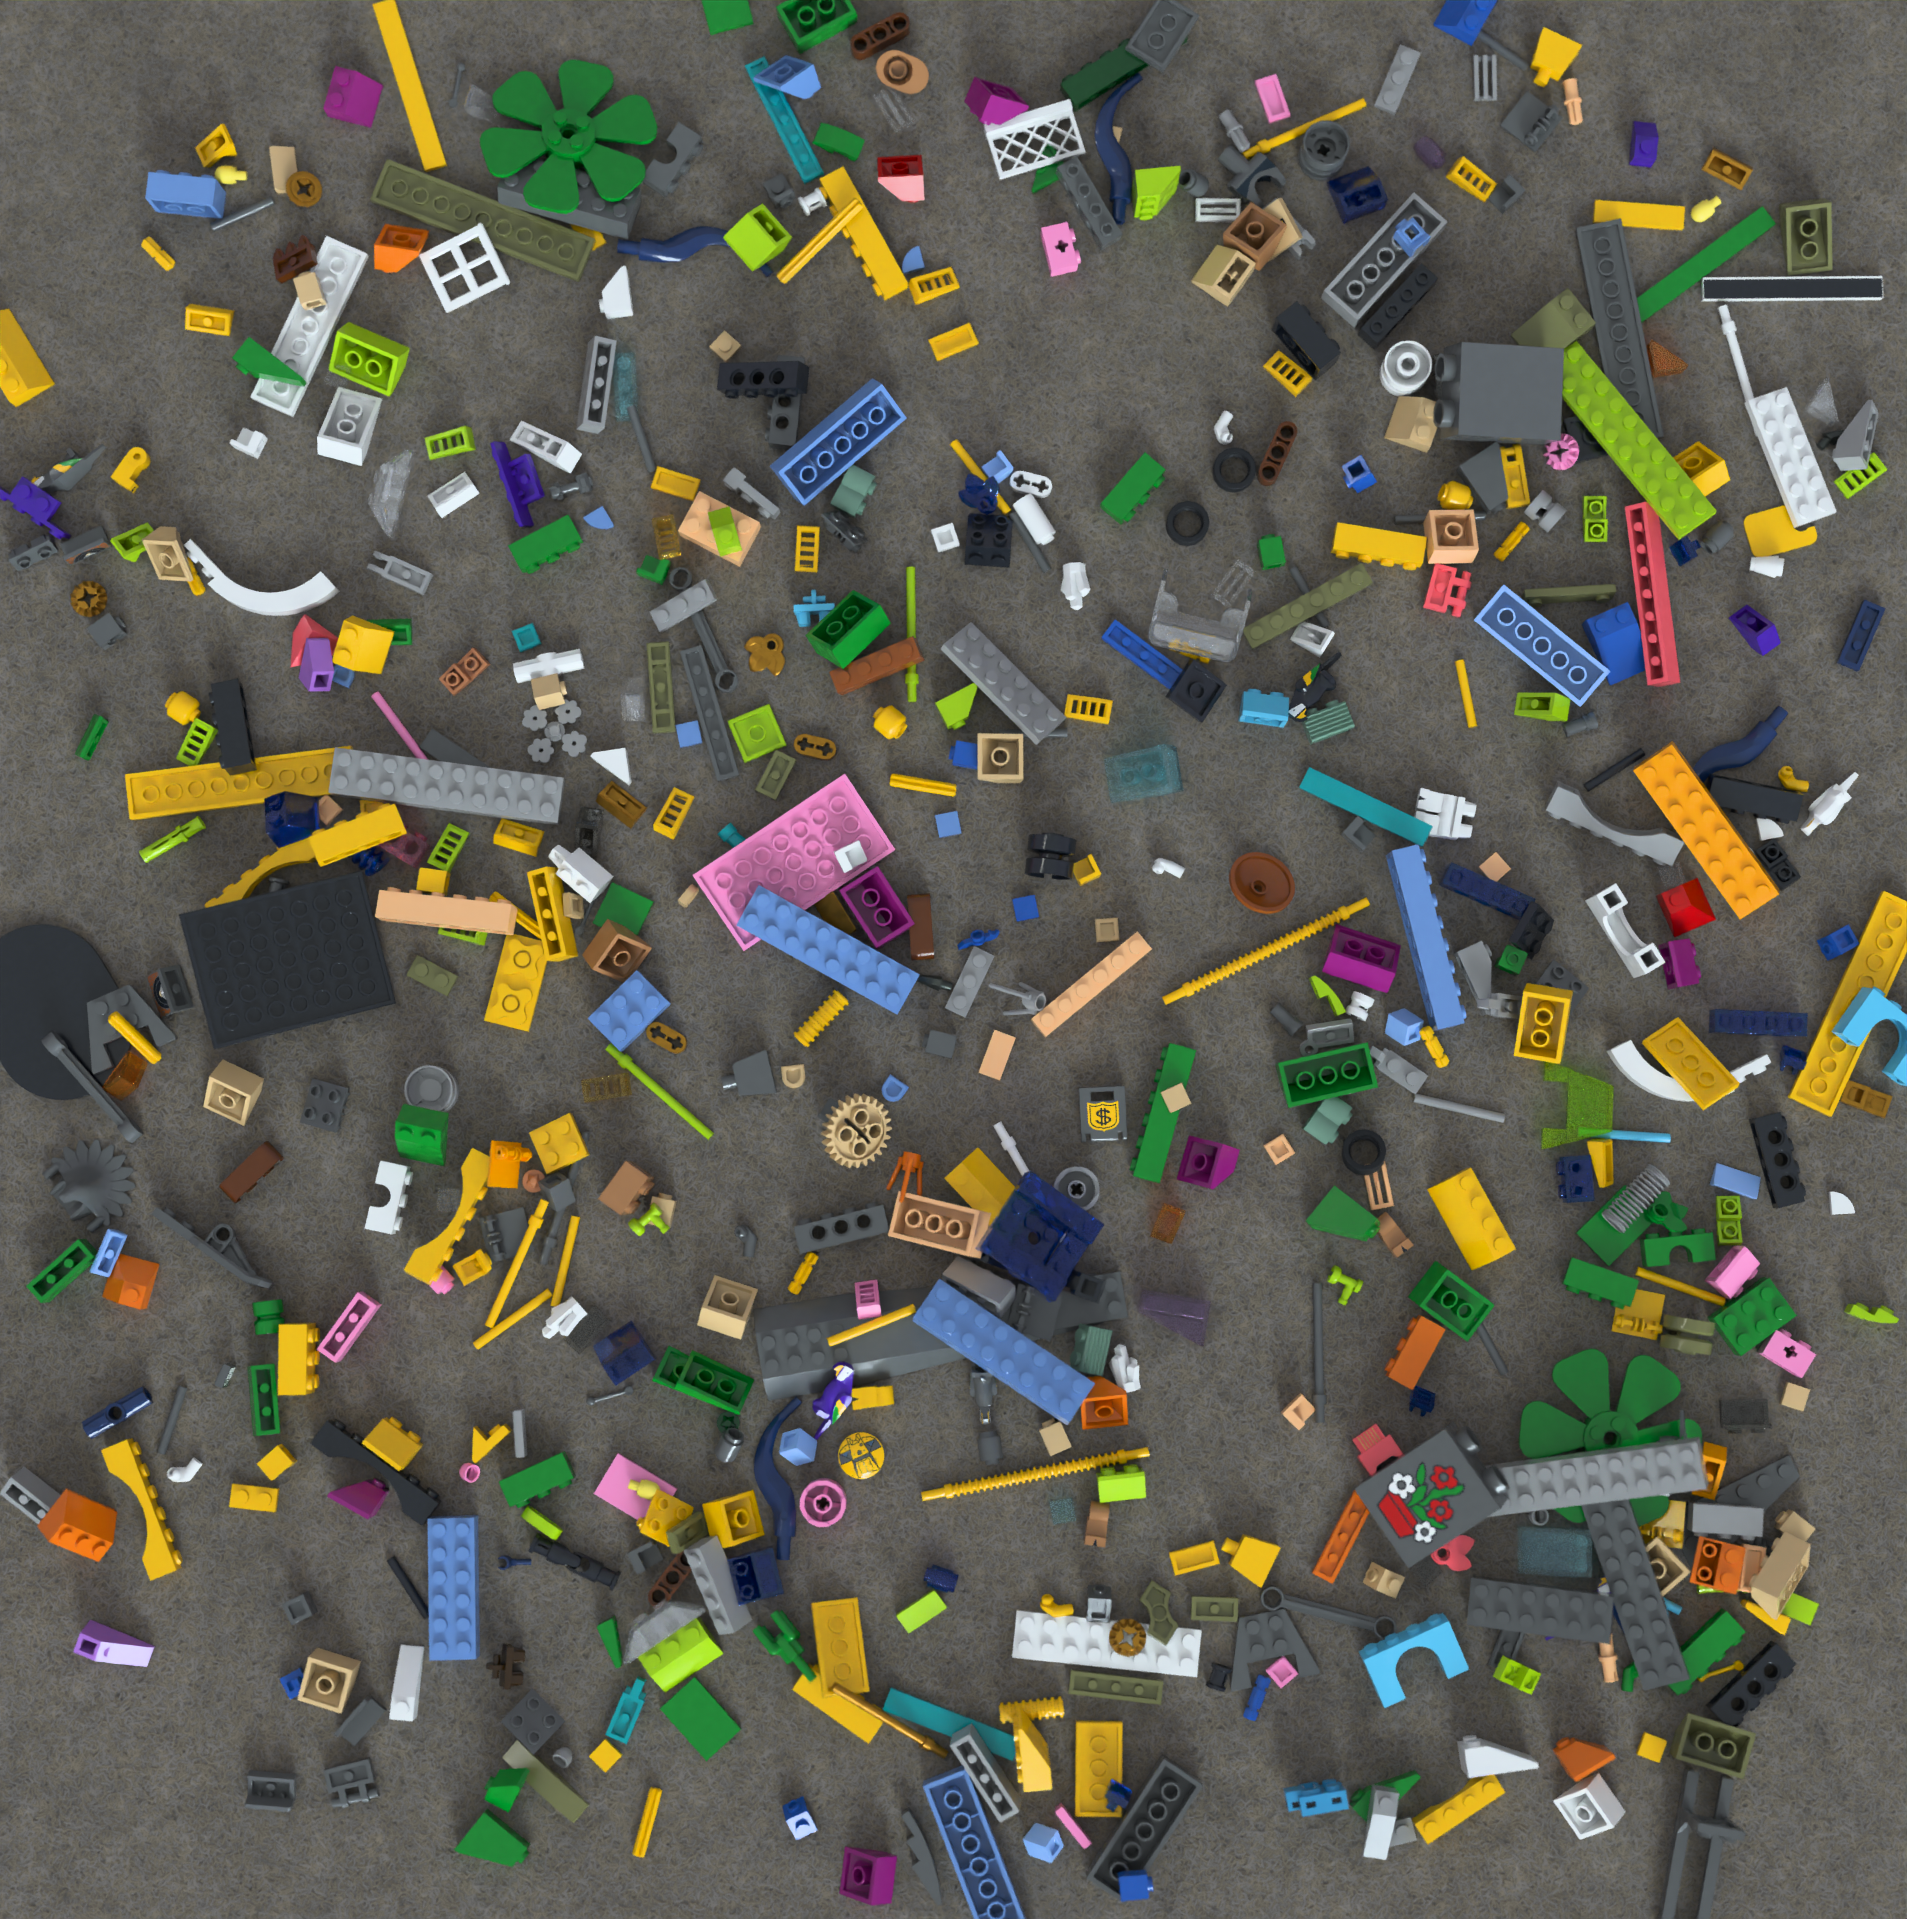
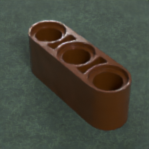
M902 12L895 13L855 34L850 41L852 56L857 60H864L906 38L910 32L908 16ZM898 23L905 25L903 29H896L894 26ZM877 34H884L886 36L882 40L875 38ZM859 44L866 46L864 50H857L855 47Z
M1284 421L1276 430L1257 473V480L1263 486H1271L1278 478L1298 431L1294 423ZM1284 429L1289 430L1292 437L1284 438L1280 431ZM1279 450L1282 452L1283 457L1275 458L1272 456L1271 451ZM1270 470L1274 477L1267 479L1262 475V471Z
M930 893L907 895L908 914L915 923L909 928L911 960L934 959Z
M266 1141L238 1166L219 1187L236 1204L241 1200L240 1197L245 1192L249 1193L258 1184L257 1181L262 1176L265 1177L274 1169V1165L279 1160L282 1161L284 1157L269 1141Z
M684 1550L677 1554L649 1591L648 1600L652 1606H664L691 1572L690 1565L682 1560ZM676 1571L680 1576L679 1581L671 1582L668 1579V1572ZM662 1590L665 1593V1600L657 1601L653 1595L654 1591Z

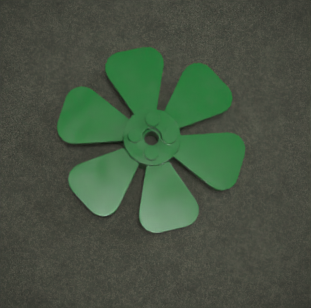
M580 60L564 62L560 66L558 73L564 109L556 110L540 78L530 71H521L514 74L494 92L492 102L498 113L542 129V131L494 127L485 130L480 137V148L487 169L492 175L499 178L512 176L545 154L547 160L523 188V197L529 206L561 214L573 212L579 205V191L575 169L581 167L585 168L600 197L610 202L622 200L645 179L646 169L641 160L596 144V141L642 145L652 142L657 136V124L647 99L639 95L624 97L592 119L588 116L613 86L614 76L607 67Z
M1596 1349L1582 1350L1557 1362L1552 1369V1380L1556 1387L1587 1416L1584 1423L1545 1402L1532 1401L1526 1404L1522 1410L1518 1442L1519 1448L1525 1456L1537 1459L1582 1448L1584 1452L1657 1443L1659 1437L1665 1435L1680 1437V1419L1640 1430L1635 1425L1678 1397L1681 1388L1679 1378L1654 1358L1648 1355L1635 1356L1627 1365L1616 1411L1610 1410L1607 1358ZM1685 1418L1687 1438L1700 1437L1702 1444V1430L1694 1420ZM1607 1432H1612L1614 1436L1610 1444L1604 1442V1435ZM1656 1495L1630 1499L1639 1527L1660 1518L1667 1512L1669 1507L1668 1496ZM1581 1505L1554 1508L1555 1511L1574 1523L1586 1521Z

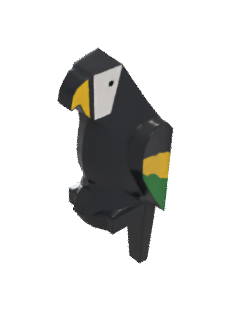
M1337 652L1323 664L1320 662L1296 682L1294 695L1289 706V717L1295 722L1307 720V710L1317 703L1326 691H1332L1336 688V681L1327 670L1342 656L1340 652Z

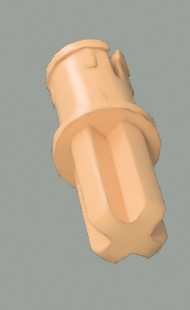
M1571 78L1562 82L1565 93L1564 105H1567L1569 123L1577 125L1583 121L1580 106L1582 98L1579 97L1577 79Z

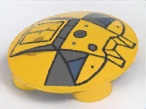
M858 1432L851 1434L842 1442L839 1448V1464L843 1471L853 1478H869L875 1475L883 1465V1446L875 1436L869 1433Z

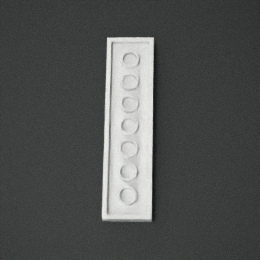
M326 236L317 255L318 265L312 267L310 272H315L318 276L327 304L304 310L297 297L271 352L272 355L299 374L307 384L303 387L259 378L251 395L253 400L294 417L369 257L367 253Z
M1017 1610L1012 1658L1197 1677L1201 1629L1178 1627L1167 1646L1146 1634L1145 1647L1137 1655L1126 1657L1116 1653L1109 1642L1110 1630L1118 1620H1110V1623L1086 1622L1087 1618L1080 1616L1052 1617L1048 1613L1023 1610ZM1140 1623L1145 1633H1147L1149 1624ZM1123 1629L1124 1638L1120 1643L1128 1642L1131 1646H1134L1132 1644L1134 1634H1128Z

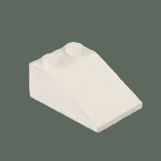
M338 387L317 436L318 454L362 466L369 448L382 398Z
M1476 1735L1462 1737L1463 1741H1457L1461 1770L1468 1778L1539 1768L1538 1763L1530 1755L1481 1738L1477 1739Z

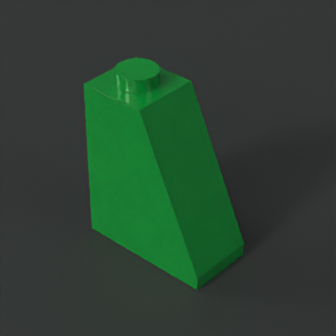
M1335 1185L1306 1220V1223L1312 1229L1362 1241L1373 1238L1380 1229L1378 1226L1381 1224L1375 1216Z
M487 1808L454 1850L461 1854L513 1867L517 1861L521 1864L530 1852L527 1848L530 1843Z

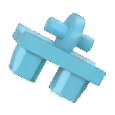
M811 590V596H803V603L812 604L794 605V614L797 615L799 627L811 626L810 615L819 614L820 622L835 607V604H817L826 602V597L817 596L816 590Z

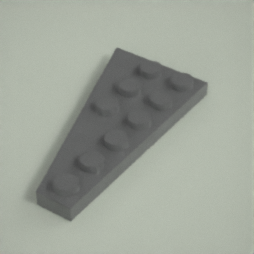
M1786 1455L1719 1488L1715 1500L1701 1497L1693 1502L1758 1506L1764 1508L1765 1512L1800 1475L1790 1455ZM1687 1504L1683 1549L1681 1551L1692 1571L1699 1537L1694 1536V1532L1687 1530ZM1708 1533L1706 1538L1733 1544L1740 1535H1731V1539L1718 1538L1715 1533Z

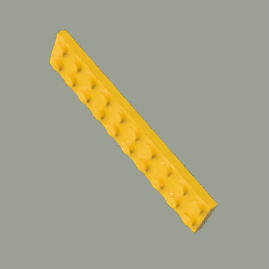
M352 746L337 747L353 750ZM335 748L255 758L257 770L231 776L225 769L221 768L220 762L125 774L130 820H139L331 795L328 792Z
M1881 891L1858 941L1859 945L1856 946L1788 1095V1098L1828 1117H1832L1870 1034L1869 1032L1861 1045L1857 1047L1846 1044L1831 1031L1862 987H1877L1885 993L1884 997L1886 998L1907 952V901L1886 891Z

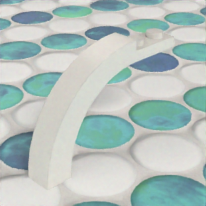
M191 539L184 544L189 550L186 553L187 556L195 564L199 561L204 566L202 572L211 580L208 585L230 603L250 612L272 616L298 614L322 605L340 592L321 571L303 585L287 591L267 593L250 590L230 580Z
M1631 1040L1607 1050L1608 1055L1617 1068L1638 1087L1662 1098L1683 1102L1694 1101L1675 1079L1662 1074L1650 1066L1639 1054ZM1762 1055L1730 1071V1073L1741 1083L1746 1080V1075L1750 1073L1757 1075L1767 1070L1765 1066L1770 1064L1771 1061L1768 1055Z

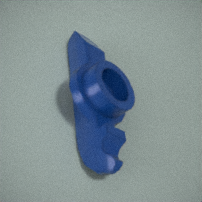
M996 929L995 931L988 930V933H984L982 930H975L971 933L970 938L962 940L957 945L958 950L974 945L979 946L997 938L1000 931Z

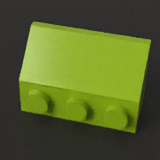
M1181 166L1135 170L1132 184L1134 218L1139 217L1140 220H1149L1160 212L1177 190Z
M347 322L337 330L328 371L390 397L406 366L410 348Z
M698 1614L642 1651L638 1658L650 1677L664 1692H667L724 1653Z

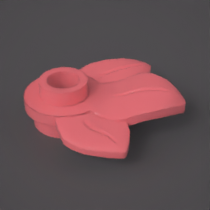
M1459 1535L1441 1547L1446 1550L1444 1557L1438 1556L1439 1549L1430 1554L1431 1558L1437 1564H1446L1453 1571L1467 1570L1472 1565L1465 1555L1470 1551L1475 1540L1466 1535Z

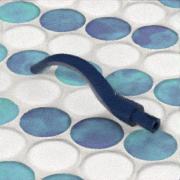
M1138 72L1108 97L1100 110L1095 125V144L1111 178L1109 201L1113 203L1112 217L1117 225L1125 223L1126 205L1131 203L1132 170L1127 154L1114 136L1113 118L1122 96L1142 81L1143 78Z
M700 226L688 229L666 240L641 238V242L618 239L617 253L638 255L639 260L679 262L710 245H723L730 248L731 246L723 238L728 231L716 227ZM767 263L759 267L766 277L773 273V270Z
M1777 706L1765 722L1759 721L1746 737L1719 745L1706 752L1695 764L1693 770L1704 783L1709 774H1713L1716 771L1749 764L1777 736L1775 730L1788 715V712L1782 707Z
M797 1396L767 1426L759 1441L754 1459V1474L757 1485L773 1512V1536H777L776 1560H790L791 1537L796 1536V1506L794 1494L790 1486L780 1476L774 1466L773 1447L782 1423L803 1403Z

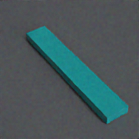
M765 56L745 65V69L803 183L806 184L823 176L824 172L783 91L754 81V76L769 67Z
M1310 767L1299 786L1300 789L1416 845L1419 844L1422 848L1433 826Z
M890 1688L882 1709L883 1711L950 1737L955 1732L972 1723L991 1753L1013 1761L1016 1754L1013 1734L895 1688Z

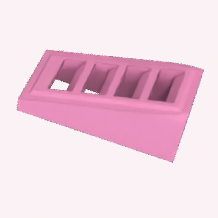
M878 1280L856 1282L855 1294L858 1318L866 1319L882 1316Z

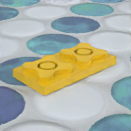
M517 934L506 935L484 1021L529 1032L547 965L541 940Z
M1679 1017L1645 1038L1642 1042L1644 1047L1702 1110L1720 1100L1740 1084Z
M858 1598L811 1603L822 1698L839 1696L831 1691V1686L834 1682L854 1694L869 1692Z
M1076 1720L1075 1817H1122V1721Z

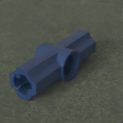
M142 1386L115 1403L109 1404L103 1410L82 1421L85 1433L91 1439H94L153 1404L152 1396ZM116 1406L119 1407L122 1411V1415L119 1419L116 1418L113 1414V1410Z

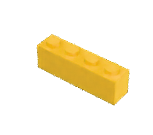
M1337 522L1334 529L1331 553L1336 554L1335 557L1340 559H1349V556L1358 557V561L1364 563H1371L1372 560L1381 561L1380 564L1383 566L1392 567L1394 564L1403 565V569L1416 570V567L1420 568L1423 564L1427 537Z
M386 803L377 807V811L372 813L362 812L356 815L354 820L348 822L347 820H342L335 823L334 827L328 830L322 828L314 831L308 839L320 867L407 834L396 805Z
M546 866L527 872L546 961L559 962L577 957L578 951L570 917L564 916L563 893L565 892L562 879L556 875L559 868Z
M809 1663L808 1666L817 1678L809 1682L802 1673L792 1690L869 1744L883 1722L841 1696L822 1698L819 1666L817 1663L814 1666ZM860 1693L856 1694L859 1697L865 1699Z

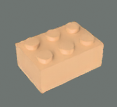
M699 491L678 530L680 536L720 556L708 512L729 506ZM730 507L742 551L721 557L740 567L761 526L757 520Z

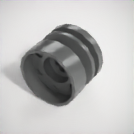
M1330 120L1316 122L1306 130L1298 153V164L1308 177L1315 180H1329L1342 170L1350 148V138L1346 130L1340 124Z

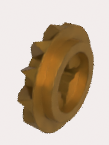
M299 171L288 178L286 193L289 200L294 202L297 207L308 208L320 200L322 186L313 174ZM298 185L302 187L310 185L307 190L308 195L305 193L298 195L297 193L300 189Z
M83 581L75 586L73 593L70 594V604L78 614L85 617H93L100 614L107 604L105 589L94 581ZM86 591L91 596H95L91 599L90 605L86 601H81L86 598Z
M1122 1619L1112 1626L1109 1633V1642L1112 1649L1119 1655L1126 1657L1137 1655L1145 1647L1146 1633L1143 1626L1136 1620ZM1123 1629L1128 1634H1134L1132 1637V1644L1134 1646H1131L1128 1642L1120 1643L1124 1638Z

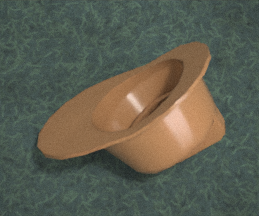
M890 50L882 54L877 61V76L882 83L904 93L914 94L923 90L928 83L929 73L926 65L914 56L901 51Z

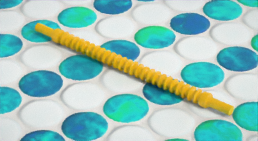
M1365 897L1347 907L1343 905L1337 909V912L1333 910L1331 915L1327 913L1325 918L1321 916V920L1315 919V923L1309 922V926L1303 925V928H1297L1296 932L1292 930L1290 935L1286 933L1284 938L1280 936L1278 941L1274 939V943L1268 942V946L1262 945V949L1256 948V952L1251 950L1250 955L1245 953V957L1239 956V960L1233 959V963L1227 962V966L1221 965V969L1215 968V972L1210 970L1209 975L1204 973V977L1198 976V980L1192 979V983L1186 982L1182 984L1181 988L1163 996L1162 1000L1167 1005L1184 996H1192L1194 991L1199 992L1200 988L1205 989L1206 985L1211 986V983H1217L1218 979L1222 981L1223 977L1226 976L1228 978L1230 973L1234 975L1235 971L1240 972L1241 968L1246 969L1247 965L1252 966V963H1258L1259 959L1263 961L1265 956L1269 958L1271 953L1275 955L1277 950L1281 952L1282 948L1287 949L1288 945L1293 946V943H1299L1300 939L1304 941L1306 936L1310 938L1312 933L1316 935L1318 930L1322 932V928L1328 929V925L1334 926V922L1340 923L1341 919L1343 921L1349 919L1351 914L1370 906V903Z
M1148 1447L1130 1451L1121 1449L1117 1450L1115 1454L1112 1451L1110 1455L1104 1453V1456L1098 1454V1457H1094L1092 1455L1090 1459L1085 1457V1460L1078 1458V1461L1072 1459L1071 1463L1066 1460L1065 1464H1062V1462H1059V1465L1053 1463L1052 1466L1046 1464L1045 1468L1039 1466V1469L1033 1467V1470L1027 1468L1025 1472L1021 1469L1019 1473L1016 1471L1013 1474L1007 1472V1475L1001 1473L1000 1477H997V1475H994V1478L988 1476V1479L982 1477L980 1481L975 1478L974 1482H971V1480H968V1483L962 1481V1484L956 1482L953 1486L951 1483L945 1484L943 1488L923 1491L921 1494L923 1501L941 1497L949 1499L953 1498L956 1494L960 1496V1493L966 1495L967 1492L973 1494L975 1490L979 1493L980 1489H983V1491H986V1488L992 1490L993 1487L999 1489L1000 1485L1006 1487V1484L1012 1486V1483L1018 1485L1020 1481L1024 1484L1026 1480L1029 1482L1032 1479L1038 1481V1478L1044 1480L1046 1476L1051 1478V1475L1057 1477L1058 1474L1064 1476L1065 1472L1070 1475L1071 1471H1074V1473H1077V1470L1083 1472V1469L1089 1471L1091 1467L1094 1469L1097 1466L1103 1468V1465L1109 1467L1111 1463L1115 1466L1117 1462L1125 1464L1127 1460L1147 1457L1150 1454Z

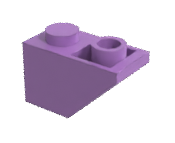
M306 638L299 679L308 691H330L334 674L330 641L328 638Z

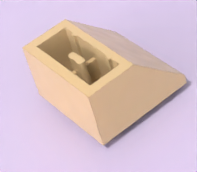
M1216 245L1191 282L1228 307L1253 273L1256 263L1238 250Z

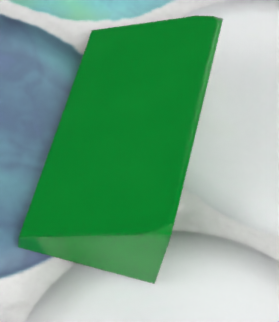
M412 619L366 620L394 631L391 645H412Z
M97 714L93 715L75 755L87 761L91 759L108 724L107 719Z

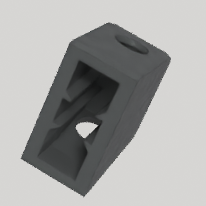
M767 1050L733 1063L734 1074L721 1077L724 1090L737 1087L739 1096L777 1093Z

